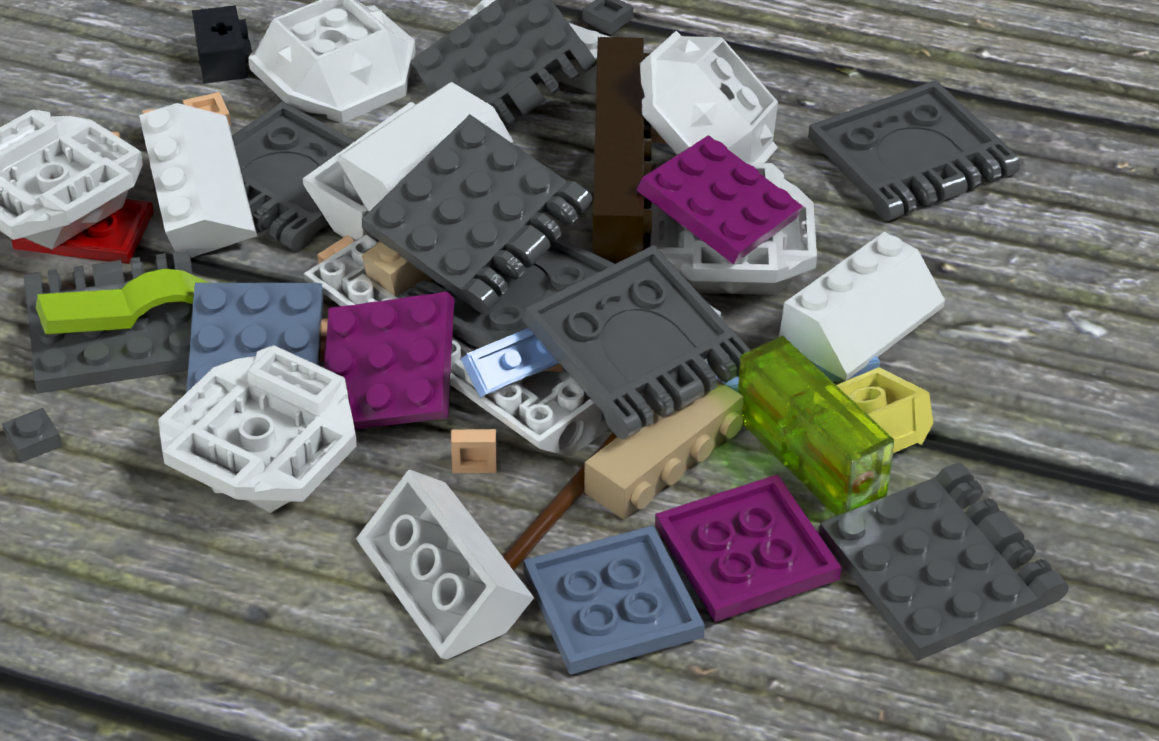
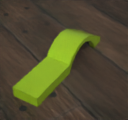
M160 269L138 276L129 281L122 289L37 294L36 310L45 334L131 329L136 320L153 307L166 302L183 301L193 304L195 283L210 282L183 270Z

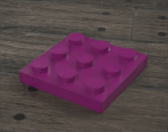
M709 135L644 176L637 188L639 193L733 265L797 219L803 208V205L793 199L786 190L777 187L761 175L754 166L745 163L729 151L722 142L713 139Z
M448 292L328 309L324 368L345 378L354 429L448 418L454 298Z
M778 474L655 514L656 529L714 622L840 580L841 566Z

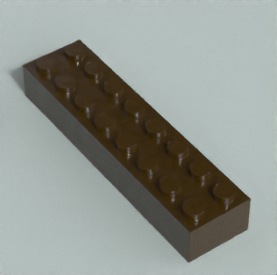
M598 37L592 253L614 264L651 247L652 202L637 191L641 179L652 172L651 124L642 115V99L645 97L641 85L640 63L651 53H644L643 38Z

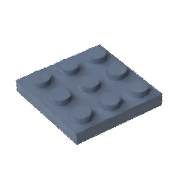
M195 283L187 392L212 368L235 359L256 356L257 351L273 345L320 366L323 310L322 283Z
M654 525L523 560L524 575L570 675L704 638L705 625Z

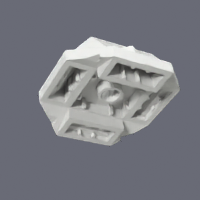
M318 0L274 18L264 37L248 57L249 67L285 103L308 113L327 114V119L345 123L406 96L409 84L408 79L413 66L411 60L415 57V40L375 5L365 6L357 0Z
M675 31L640 63L641 85L645 97L642 99V115L677 155L708 135L722 142L729 151L745 163H765L778 148L773 142L778 101L722 37H685Z
M32 109L0 127V231L13 240L24 237L50 249L59 246L123 207L128 191L134 187L143 166L141 151L90 119L73 116L51 117L50 112Z
M773 163L747 164L754 166L761 175L777 187L786 190L793 199L803 205V208L797 219L734 265L652 203L651 246L655 245L698 293L777 295L800 274L816 268L817 249L814 203L798 187L785 180L784 174Z
M275 345L257 351L256 356L235 359L212 368L158 419L165 465L210 486L214 493H224L236 500H245L269 513L290 501L303 502L357 446L345 378Z

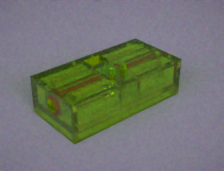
M783 335L740 356L738 393L744 396L743 425L835 516L887 496L894 439Z

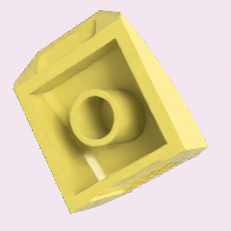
M880 367L806 398L815 414L837 438L860 455L877 464L881 458L916 443L922 445L933 425L929 392Z

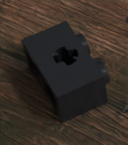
M236 5L192 10L203 84L248 78L246 63H249L248 57L252 53L248 37L246 19L239 20Z

